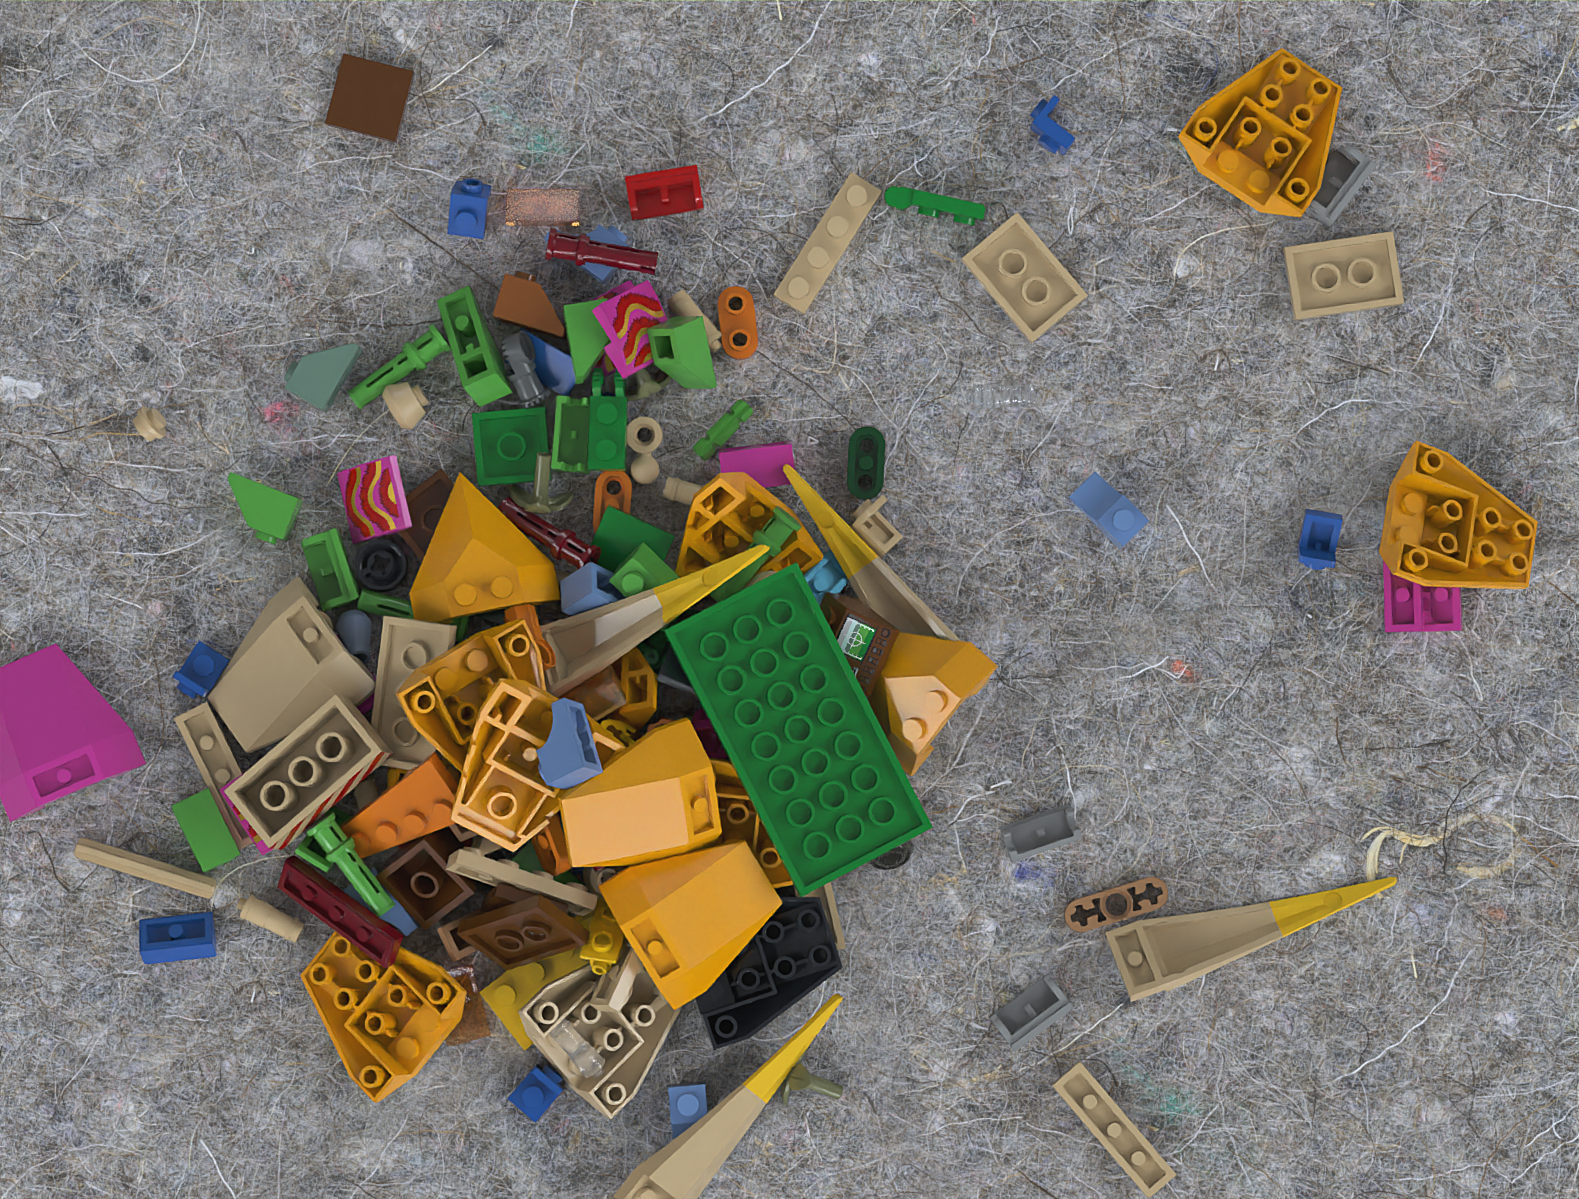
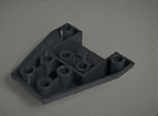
M780 897L783 902L781 906L708 990L695 998L713 1050L749 1039L843 968L820 897Z

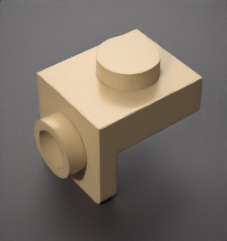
M884 495L874 503L867 499L853 513L857 520L850 526L880 558L903 538L878 512L888 501Z

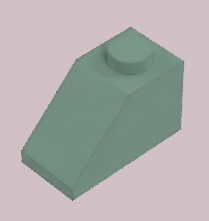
M349 343L302 356L299 363L294 361L288 368L284 376V380L287 382L284 388L293 395L327 413L363 350L355 343Z

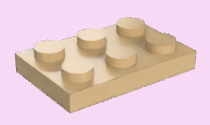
M1018 212L961 258L963 264L1031 344L1088 297L1086 292Z
M1393 231L1283 248L1294 321L1404 304Z

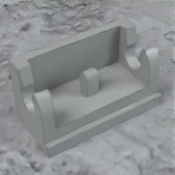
M1347 144L1344 147L1341 145L1325 166L1321 188L1306 211L1329 228L1377 164L1352 146Z
M1069 804L999 827L1010 862L1083 839L1080 829L1077 827L1073 809Z
M1046 974L989 1018L1015 1052L1074 1007L1053 978Z

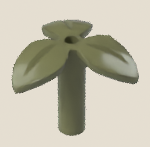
M645 367L633 374L637 381V387L632 390H626V397L628 401L650 397L667 386L672 378L665 372H662L657 379H653Z
M537 453L532 495L513 484L510 487L512 500L518 506L525 508L524 511L548 514L551 511L562 510L573 500V491L551 498L548 495L551 466L550 453Z
M808 1046L781 1083L780 1093L783 1105H788L790 1090L811 1089L837 1100L843 1093L842 1085L811 1074L801 1064L804 1055L811 1048L810 1046Z

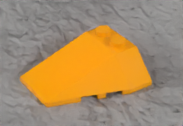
M499 679L478 712L450 814V819L453 822L512 852L550 823L549 819L560 811L558 798L571 788L564 790L546 785V782L539 773L538 766L540 761L536 750L542 748L548 740L553 723L551 703L560 700L559 698L525 680ZM586 713L601 766H603L625 750L626 747Z

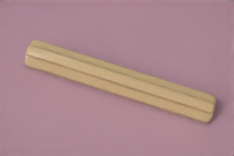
M81 837L75 846L74 856L78 859L199 897L211 899L216 890L217 880L213 877L95 840Z

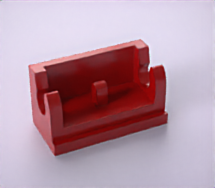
M697 165L624 176L632 221L704 210Z

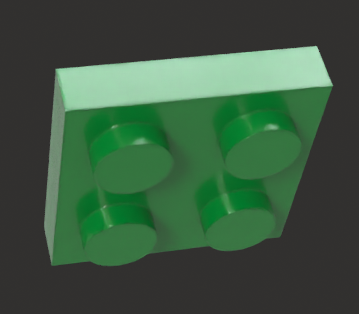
M535 407L472 413L478 487L534 482L537 453H549L546 408ZM550 466L549 481H552V477H551V466Z

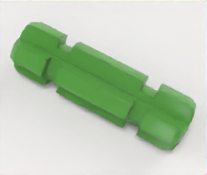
M739 399L730 408L731 412L729 414L726 412L706 432L707 436L705 438L701 437L693 446L694 452L702 460H708L716 452L715 448L717 446L721 447L740 428L739 424L741 422L745 423L753 414V409L744 400Z

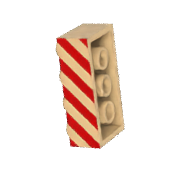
M335 694L224 792L269 849L283 850L394 753L349 697Z

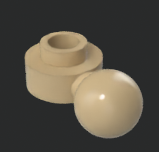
M638 417L631 421L627 427V443L637 452V458L632 462L630 472L632 478L640 484H650L659 475V465L652 457V452L662 443L663 430L660 424L650 417ZM642 428H648L652 433V437L648 442H642L638 437V433Z

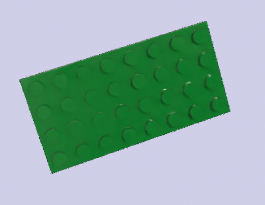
M797 562L663 631L800 897L933 828Z

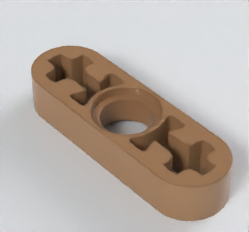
M1145 877L1072 900L1065 907L1064 920L1067 926L1074 931L1086 932L1161 908L1168 899V888L1162 880L1156 877ZM1147 883H1151L1153 888H1160L1161 894L1156 896V903L1151 904L1149 899L1136 901L1140 909L1133 911V900L1127 892L1128 888L1134 887V895L1145 892V885ZM1111 894H1121L1126 900V909L1120 915H1112L1106 910L1105 902ZM1099 898V909L1105 920L1098 922V914L1088 916L1086 918L1087 924L1081 926L1079 921L1071 920V915L1076 913L1075 906L1081 905L1084 910L1095 908L1092 900Z

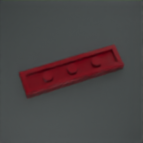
M293 855L285 860L277 885L278 889L385 969L395 963L403 939L402 934L297 856Z

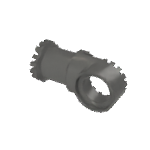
M524 331L502 338L501 344H505V346H502V350L506 349V352H503L504 356L508 355L506 361H509V365L512 367L505 374L507 381H512L521 399L519 401L520 407L528 408L535 405L534 401L538 404L550 395V391L548 388L543 387L535 371L537 365L535 363L536 355L532 340Z

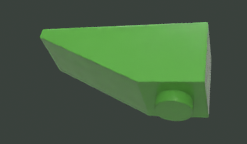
M466 286L438 299L437 304L465 391L479 407L512 393L510 382L505 377L507 372L472 288Z

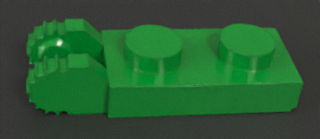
M893 185L888 187L889 189L885 190L886 193H884L885 203L888 204V207L891 206L892 209L896 207L897 210L904 211L910 206L919 207L917 214L939 218L940 212L954 215L953 222L974 226L976 220L983 221L986 210L983 204L902 186L898 188L897 185L896 187Z
M594 368L592 381L593 396H590L588 470L626 471L628 422L626 378L623 379L616 368L614 375L616 396H603L604 373L602 368Z

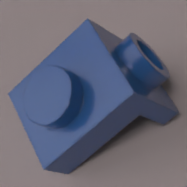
M1056 95L1049 102L1043 98L1030 114L1034 119L1030 129L1040 136L1038 142L1049 152L1055 154L1059 151L1062 155H1065L1073 145L1075 137L1049 118L1058 106L1060 99Z
M473 178L455 182L450 197L447 234L479 239L484 238L491 185L483 184L482 181Z
M1305 509L1297 546L1298 561L1300 563H1304L1306 567L1315 570H1322L1325 567L1335 568V553L1343 521L1342 514Z

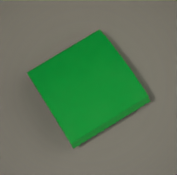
M608 505L591 546L597 545L601 548V555L597 565L614 573L618 565L642 542L661 560L665 561L676 535L614 506Z

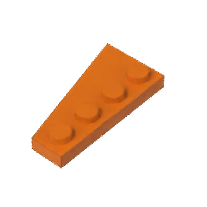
M434 751L418 767H414L407 772L395 785L389 786L373 802L370 801L343 822L340 828L347 838H353L356 845L354 850L361 859L456 824L450 819V814L458 784Z

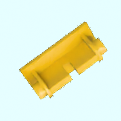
M599 900L588 930L590 931L588 943L582 947L580 958L590 959L592 971L597 975H605L606 972L611 970L613 963L616 964L625 934L618 925L606 901Z

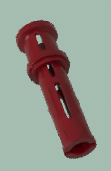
M550 227L545 260H551L553 257L574 261L576 266L585 265V262L654 275L658 252L590 240V236L584 233L575 236L559 233L556 228Z
M510 497L504 499L498 507V510L520 531L548 547L552 557L555 559H564L577 567V570L589 562L597 564L601 555V548L597 545L590 546L576 537L574 531L570 529L560 530L540 516L524 511L525 508L518 506Z

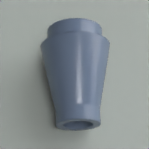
M360 610L344 612L338 618V623L335 627L336 632L347 651L359 658L363 664H366L371 659L372 622Z

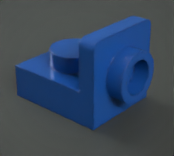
M198 641L181 669L175 671L172 676L179 681L176 688L193 699L198 694L207 698V695L230 662V659L202 641Z
M536 1064L508 1097V1100L536 1123L565 1089L560 1084L563 1078L549 1065L546 1064L542 1069Z

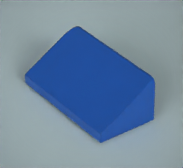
M521 328L520 331L526 332L534 345L535 363L537 365L535 371L541 383L560 395L569 397L576 385L571 356Z
M213 912L139 920V952L144 964L217 956Z

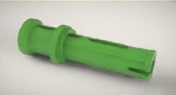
M434 323L428 326L429 330L415 341L404 343L402 347L403 352L347 391L360 410L380 396L387 385L396 384L415 369L418 371L425 370L427 363L443 351H451L449 343Z
M776 506L773 509L774 515L761 530L756 529L753 533V542L747 548L749 550L762 544L770 547V549L709 594L717 602H720L741 591L770 556L774 557L781 552L780 546L791 533L801 529L802 526L797 520L781 507Z
M367 588L362 589L357 610L383 617L396 616L414 619L410 601L370 591ZM471 615L452 619L453 623L448 624L457 626V643L465 640Z
M331 812L309 828L306 833L309 837H315L327 853L325 856L327 861L331 863L336 862L377 917H380L396 903L392 901L369 868L354 850L356 846L354 844L355 841L352 837L347 838L335 822V814Z

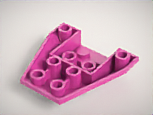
M57 644L48 646L0 667V799L10 822L45 808L46 804L107 778H116L147 764L133 730Z

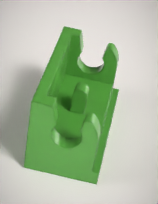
M557 395L551 463L553 472L590 475L588 470L589 398L572 399L568 396Z
M334 528L303 539L301 546L323 612L359 601L361 594L340 530Z
M209 788L171 806L203 875L241 855Z

